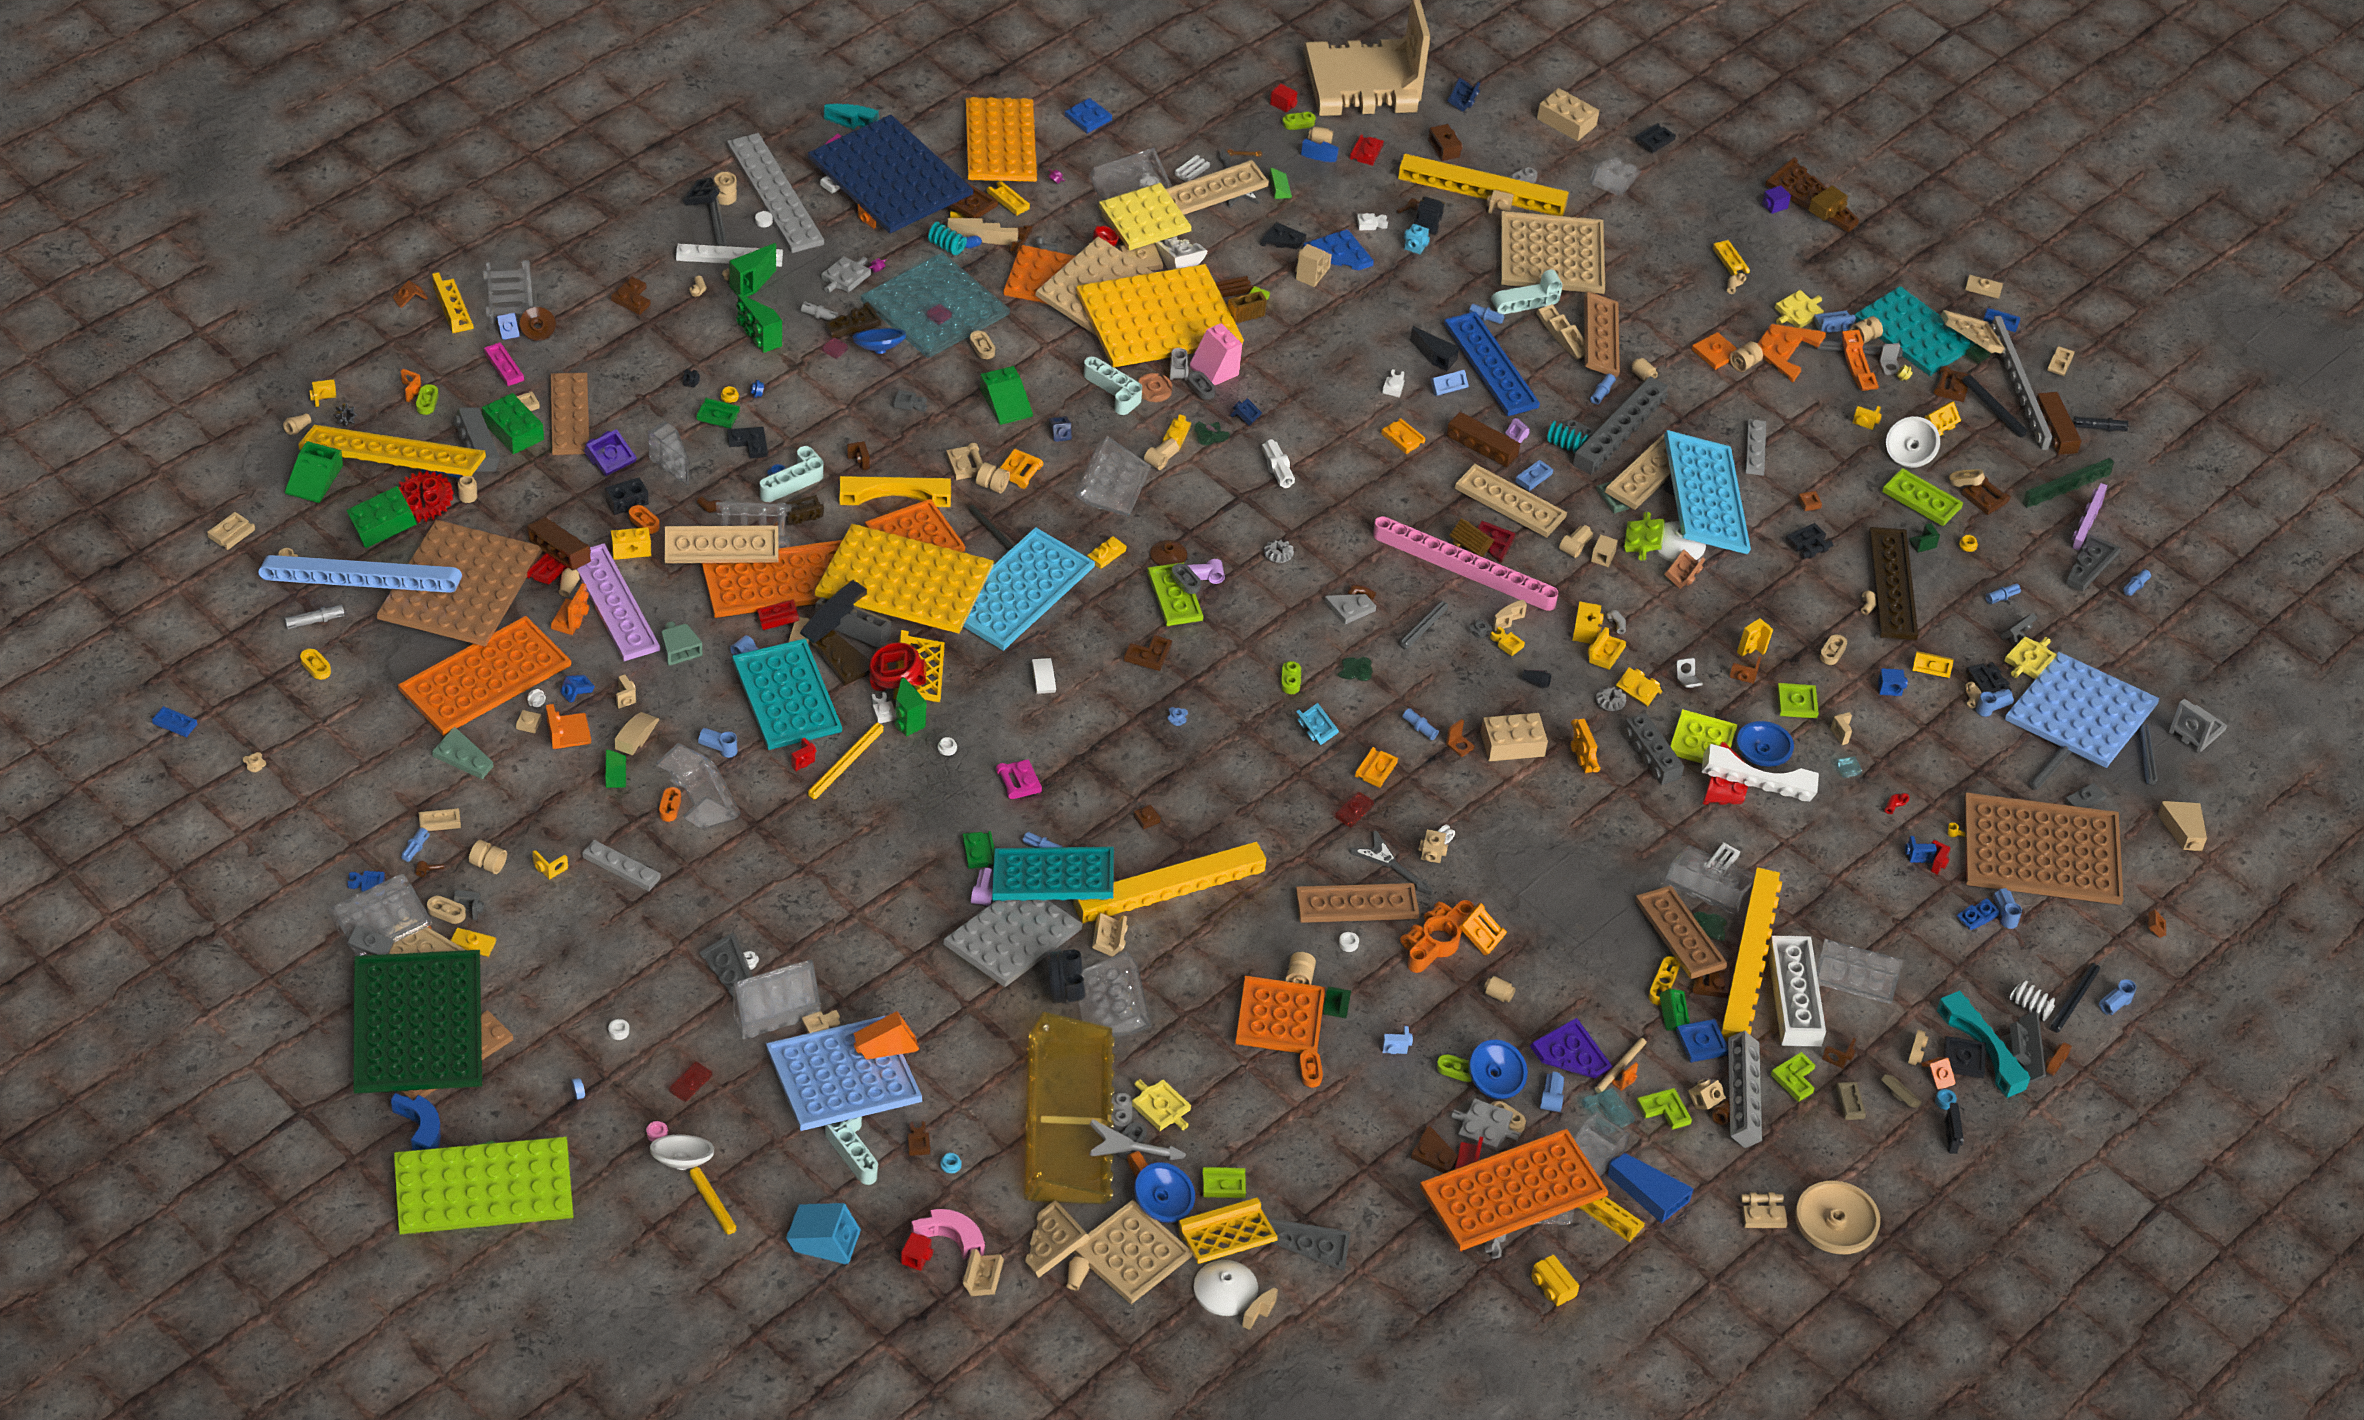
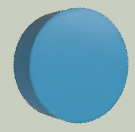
M1942 1089L1937 1092L1935 1103L1939 1108L1948 1110L1950 1103H1956L1957 1097L1952 1091Z

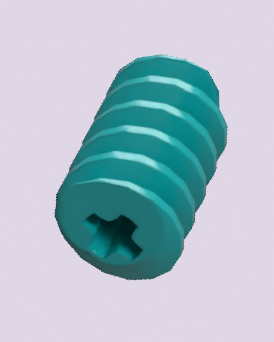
M938 221L931 226L928 234L929 242L940 246V248L951 252L953 255L960 254L967 243L966 237L962 238V234H957L954 230L951 231V228H946L943 224L940 225Z
M1553 421L1548 431V442L1552 443L1554 441V445L1558 446L1560 444L1561 448H1567L1568 451L1573 450V453H1576L1587 441V434L1581 438L1582 432L1575 435V429L1568 432L1569 426H1566L1563 430L1562 423L1556 427V421Z

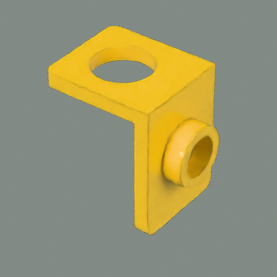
M536 850L532 851L535 868L538 872H542L549 880L568 869V858L566 855L548 863ZM563 862L562 866L559 869L555 870V867L559 863Z

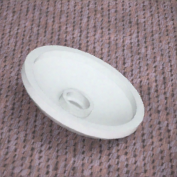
M1907 417L1898 421L1889 430L1886 438V448L1892 460L1901 466L1909 468L1920 467L1929 463L1936 456L1940 447V436L1937 428L1929 420L1921 417ZM1913 445H1917V448H1915V449H1913V448H1911V447H1912Z
M1679 521L1665 523L1662 550H1655L1659 556L1673 562L1683 549L1695 560H1698L1704 554L1706 544L1682 538Z
M668 1135L654 1140L650 1145V1153L657 1161L669 1167L685 1170L704 1164L714 1155V1146L709 1141L696 1136Z
M1217 1260L1210 1262L1199 1270L1194 1280V1294L1197 1301L1206 1310L1217 1315L1233 1316L1241 1314L1257 1298L1258 1283L1254 1274L1246 1266L1236 1261Z

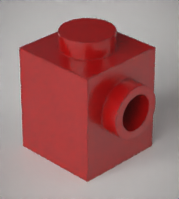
M1280 84L1271 92L1270 105L1286 113L1296 106L1298 101L1297 91Z
M912 1232L902 1250L901 1264L921 1271L926 1260L930 1261L934 1251L931 1248L932 1239Z

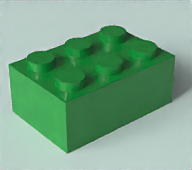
M514 393L482 407V416L487 428L512 454H516L544 440L543 423Z
M398 486L346 510L365 548L417 525L413 513Z

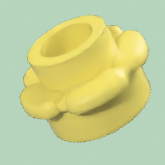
M1903 365L1898 370L1896 376L1900 378V381L1910 378L1912 375L1911 367Z

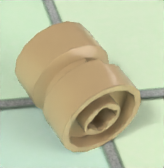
M730 172L718 173L714 177V186H718L721 191L717 196L719 204L730 205L737 199L736 176Z
M1870 316L1850 327V330L1860 331L1864 344L1879 338L1883 333L1881 322L1874 316Z
M1753 341L1744 344L1741 348L1736 349L1730 354L1731 365L1739 372L1746 371L1763 359V352L1760 346Z
M985 462L979 469L976 483L985 488L990 486V489L1002 493L1009 482L1010 472L1000 468L996 470V466Z
M478 840L471 849L469 862L477 867L484 866L486 871L497 874L506 862L507 852L497 846L492 847L490 843L484 840Z
M1306 952L1294 953L1290 958L1286 982L1311 985L1316 965L1315 958Z

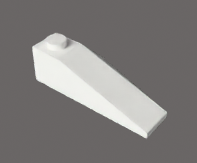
M1177 236L1155 242L1159 256L1168 270L1197 266L1207 254V250L1200 244L1195 243L1191 245L1189 240H1178Z

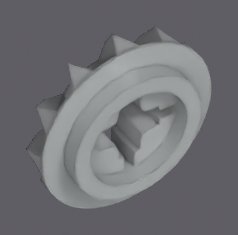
M1273 539L1272 542H1267L1264 548L1265 556L1276 563L1289 561L1294 553L1293 546L1289 545L1288 541L1283 542L1282 539L1280 541Z
M1606 686L1604 689L1600 688L1596 695V701L1605 710L1618 711L1626 704V694H1623L1621 689L1616 690L1615 686L1613 688ZM1610 696H1614L1612 701L1609 699Z

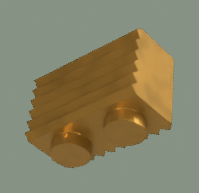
M1831 185V187L1829 186V188L1811 199L1809 212H1812L1815 216L1817 215L1823 221L1829 217L1832 218L1837 211H1842L1846 208L1848 195Z
M1262 291L1230 298L1228 301V309L1235 323L1265 317L1267 299Z
M1462 518L1449 535V537L1454 539L1453 544L1459 548L1464 546L1468 549L1467 551L1481 557L1485 555L1494 542V539Z

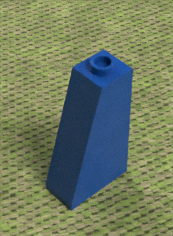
M1626 1153L1620 1157H1614L1609 1163L1607 1176L1661 1223L1691 1200L1693 1188Z

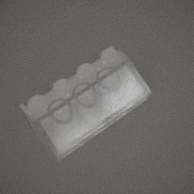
M1825 939L1816 970L1818 984L1892 1004L1903 960Z

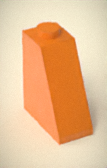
M898 1011L854 1033L856 1041L853 1043L858 1054H863L866 1060L920 1050L916 1036Z

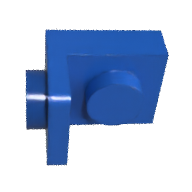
M585 675L566 676L560 692L571 703L574 702L577 694L592 693L595 686Z
M1910 836L1908 843L1905 844V854L1909 856L1910 863H1933L1937 850L1936 845L1916 844L1915 837Z

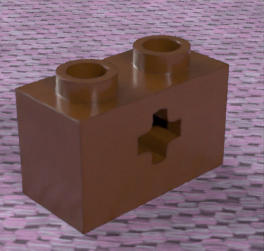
M1449 124L1430 127L1428 141L1441 161L1460 158L1463 145Z

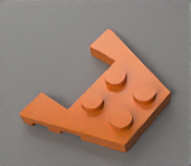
M1771 324L1757 344L1763 352V359L1769 364L1772 363L1781 374L1784 373L1791 382H1794L1801 372V367L1787 362L1801 341L1819 347L1826 337V332Z

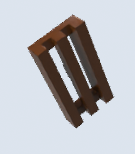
M1247 276L1215 282L1222 298L1248 293L1253 289V285H1251Z

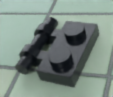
M1816 523L1788 534L1785 540L1796 552L1802 549L1805 551L1800 554L1803 560L1806 558L1811 559L1817 553H1824L1833 547L1831 540L1827 542L1824 540L1826 533Z
M1993 662L1987 665L1988 668H1986L1984 663L1966 669V674L1979 688L1981 694L1983 692L1994 693L2003 689L2012 690L2009 686V681L2002 676V671Z

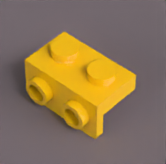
M1605 627L1601 633H1598L1594 644H1591L1588 648L1589 663L1610 670L1625 649L1626 641L1609 636V628Z
M1629 667L1616 686L1648 707L1657 693H1662L1660 683L1653 678L1647 679L1644 677L1645 674L1639 669L1633 670Z

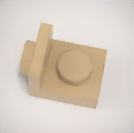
M1494 190L1492 197L1489 196L1486 206H1489L1488 213L1492 214L1493 208L1510 211L1514 194Z
M1850 712L1835 716L1830 730L1841 745L1848 744L1852 733L1849 725L1852 717Z

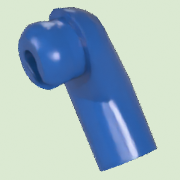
M976 235L966 237L967 243L965 247L968 249L981 245L982 239Z

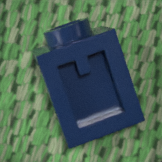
M1247 398L1244 402L1238 401L1232 407L1234 411L1230 416L1233 418L1238 414L1250 426L1262 412Z
M1067 416L1049 418V426L1053 430V440L1055 442L1072 439L1071 422Z

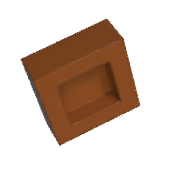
M1816 491L1798 495V501L1804 511L1821 509L1822 502Z
M2156 910L2149 912V921L2147 922L2149 930L2154 932L2159 938L2166 936V920Z

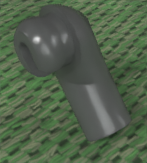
M1041 236L1035 238L1034 245L1036 248L1057 252V245L1045 244L1044 238Z

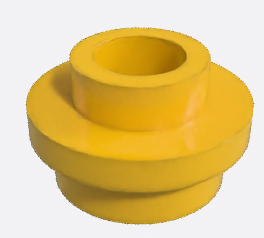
M725 387L721 392V399L726 403H733L739 398V394L734 387Z
M1965 535L1960 539L1959 546L1964 551L1972 552L1977 549L1978 543L1974 536Z

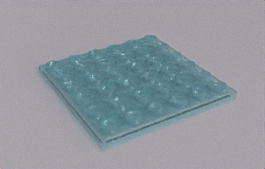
M943 252L861 295L863 303L869 302L878 316L892 328L904 330L906 332L905 339L927 358L969 337L972 332L980 331L1010 314V309Z

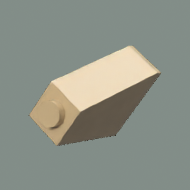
M2162 801L2158 817L2182 849L2202 851L2207 836L2201 804Z

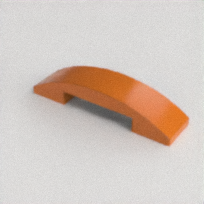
M1842 331L1844 352L1855 383L1861 391L1878 389L1879 386L1875 374L1870 372L1862 349L1864 343L1860 331Z

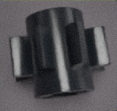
M347 403L342 405V408L340 406L335 407L337 411L333 416H336V424L342 422L343 426H348V422L351 424L355 423L353 419L358 414L354 413V406L348 408Z

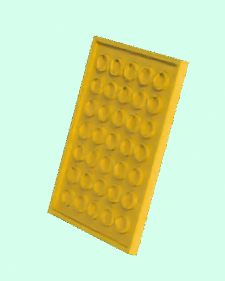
M1206 264L1076 286L1075 291L1112 367L1170 358L1172 350L1175 348H1183L1187 351V354L1195 353L1206 330L1220 323L1243 345L1244 339Z
M851 524L815 589V596L830 599L850 581L855 580L867 589V595L854 603V606L960 634L993 568L994 560Z

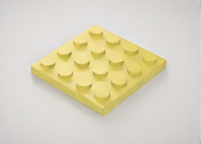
M1161 183L1099 202V208L1129 251L1191 231V225Z

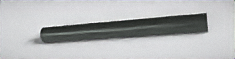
M975 505L969 506L968 510L1010 551L1014 545Z

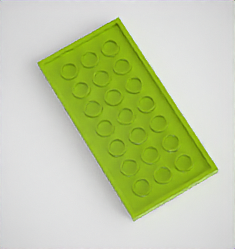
M567 1137L394 1152L399 1234L573 1218Z

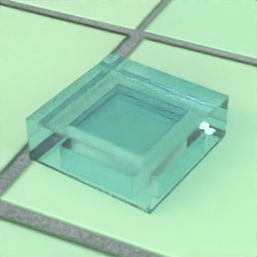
M1855 756L1837 759L1836 764L1843 778L1861 775L1862 769Z

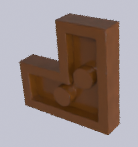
M632 276L611 295V301L641 315L650 306V300L640 295L647 288L646 283Z
M1154 635L1149 648L1130 643L1124 656V661L1160 671L1172 646V640Z

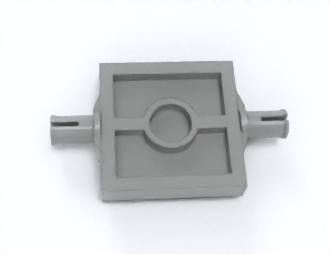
M843 256L821 274V278L829 283V285L824 287L825 292L829 294L837 288L849 293L871 275V269L864 266L868 263L867 258L862 257L858 262H855Z
M1474 1099L1466 1113L1455 1109L1454 1113H1452V1118L1463 1121L1459 1132L1460 1138L1478 1144L1479 1136L1483 1137L1482 1146L1498 1151L1501 1142L1506 1137L1516 1141L1519 1140L1520 1132L1509 1129V1124L1513 1117V1112Z

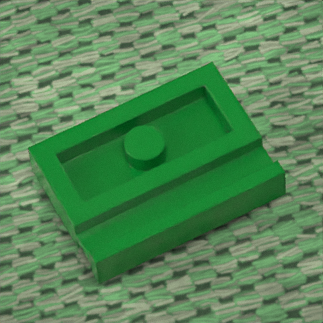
M705 398V402L697 413V420L731 429L738 413H740V406Z
M991 831L984 834L982 832L963 833L962 839L968 869L988 867V865L994 866L995 849Z

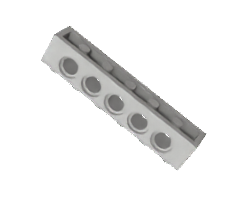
M1743 1031L1728 1038L1730 1136L1744 1148H1747L1762 1141L1759 1042L1749 1033Z

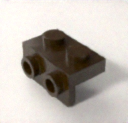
M814 495L782 503L781 510L788 525H797L804 521L817 520L823 517L824 505L820 504L817 496Z

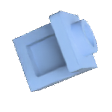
M1404 1026L1403 1035L1384 1034L1383 1053L1407 1054L1408 1046H1412L1413 1040L1412 1034L1409 1033V1026Z

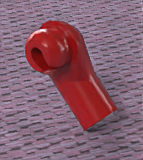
M1902 793L1890 796L1884 811L1887 814H1893L1896 807L1904 806L1909 802V795Z

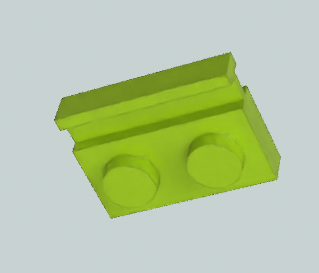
M1203 1167V1197H1246L1245 1168Z

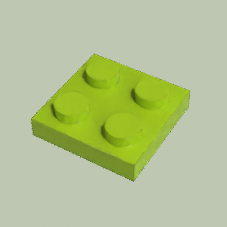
M1778 683L1777 692L1780 716L1818 718L1816 685Z

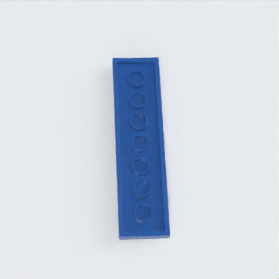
M1476 311L1445 319V327L1507 416L1539 408L1540 402Z

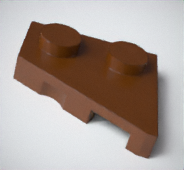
M1428 1126L1412 1152L1411 1159L1442 1173L1452 1171L1457 1162L1458 1155L1431 1126Z

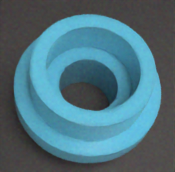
M954 1153L946 1154L940 1162L941 1169L946 1173L958 1172L962 1164L961 1159Z

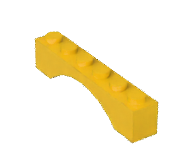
M840 476V505H860L865 501L883 496H905L922 502L931 499L937 507H950L951 478Z

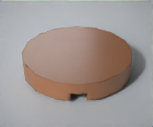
M1150 373L1141 376L1139 379V383L1142 385V399L1150 402H1161L1171 396L1173 385L1166 376Z

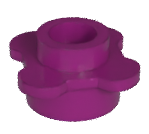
M1048 169L1050 172L1048 177L1056 184H1059L1061 181L1065 182L1061 172L1057 169L1054 171Z
M878 258L871 262L872 266L869 269L877 273L886 267L884 262L887 260H880Z

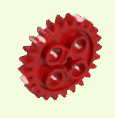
M427 470L422 475L421 471H419L417 476L412 473V478L404 477L405 482L399 481V489L418 523H420L421 519L427 522L429 517L435 520L434 515L442 516L441 511L447 512L446 506H451L450 501L453 500L452 495L454 492L451 483L448 482L447 477L443 478L442 474L436 475L434 471L430 475ZM421 485H423L422 487H423V490H424L423 496H424L425 505H426L425 508L423 507V503H422L423 498H422V493H421V489H420V486H421Z

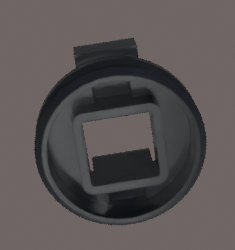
M1061 949L1051 952L1049 950L1047 956L1052 1003L1055 1005L1056 1003L1067 1004L1066 1000L1068 1002H1075L1084 999V977L1080 975L1083 972L1081 952L1075 949L1062 950V952Z

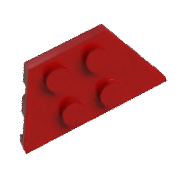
M1725 742L1720 743L1719 746L1728 748L1737 758L1743 761ZM1710 776L1702 804L1708 805L1710 802H1718L1719 805H1726L1728 803L1742 804L1745 800L1748 786L1743 783L1731 782L1724 778Z

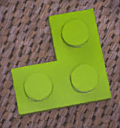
M1802 1052L1771 1072V1076L1798 1102L1814 1092L1815 1088L1804 1076L1814 1070L1815 1064Z
M1675 1088L1637 1098L1636 1104L1645 1119L1664 1114L1672 1129L1691 1124L1692 1118Z

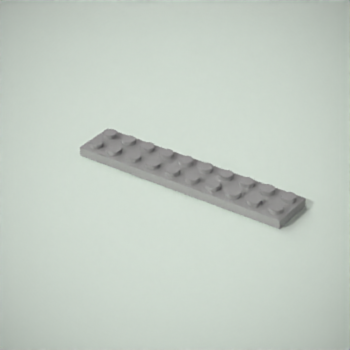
M756 133L727 141L728 149L765 210L772 214L773 223L791 253L824 245V238L760 134Z

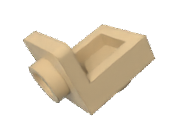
M626 675L619 676L620 692L616 694V705L620 709L636 703V688L633 681H629Z

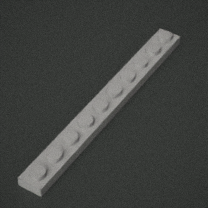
M1994 316L1993 323L1990 326L2004 346L2000 356L2004 359L2005 368L2009 371L2010 380L2014 383L2015 392L2020 398V404L2025 409V415L2030 421L2031 430L2035 433L2036 442L2039 443L2041 450H2048L2052 439L2050 430L2001 316Z

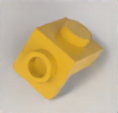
M1858 406L1853 423L1873 430L1875 424H1879L1882 418V414H1880L1881 407L1877 406L1874 412Z

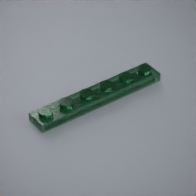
M2107 458L2026 491L2022 504L2026 508L2036 506L2041 502L2051 500L2061 494H2066L2068 491L2078 489L2103 477H2108L2112 473L2114 461L2111 458Z

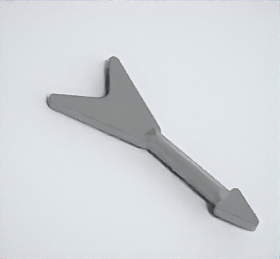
M1094 1119L1090 1122L1093 1129L1104 1139L1103 1143L1090 1151V1156L1131 1150L1168 1157V1160L1183 1159L1186 1156L1184 1152L1172 1146L1168 1149L1134 1142Z

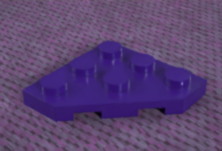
M1577 1018L1530 1045V1048L1541 1063L1594 1079L1608 1072L1613 1067Z

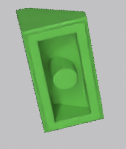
M1270 168L1269 178L1274 198H1292L1286 173Z

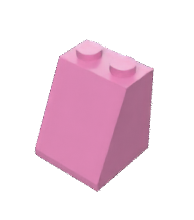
M1222 323L1206 330L1189 367L1193 371L1204 373L1214 385L1238 376L1242 343Z

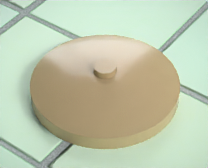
M1841 1181L1816 1183L1802 1193L1797 1203L1795 1217L1800 1232L1810 1243L1824 1251L1834 1254L1856 1253L1872 1244L1877 1236L1880 1227L1879 1210L1867 1193L1852 1184Z

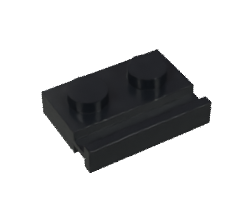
M1657 123L1635 137V142H1640L1642 147L1654 153L1674 141L1676 135Z
M1950 1103L1944 1123L1949 1154H1957L1959 1147L1963 1145V1131L1959 1104Z

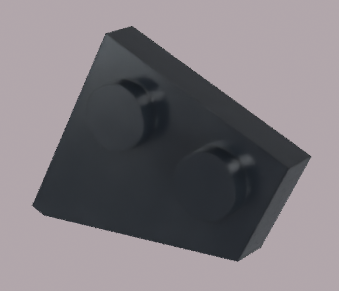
M1276 222L1261 239L1260 245L1266 247V243L1276 244L1277 248L1298 249L1306 240V234Z

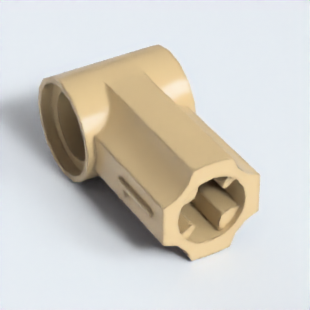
M1173 438L1167 439L1156 449L1151 447L1146 452L1144 461L1161 470L1167 464L1168 459L1179 451V445Z
M1586 525L1580 526L1571 536L1566 535L1563 538L1559 549L1577 558L1582 552L1584 545L1592 538L1593 532Z

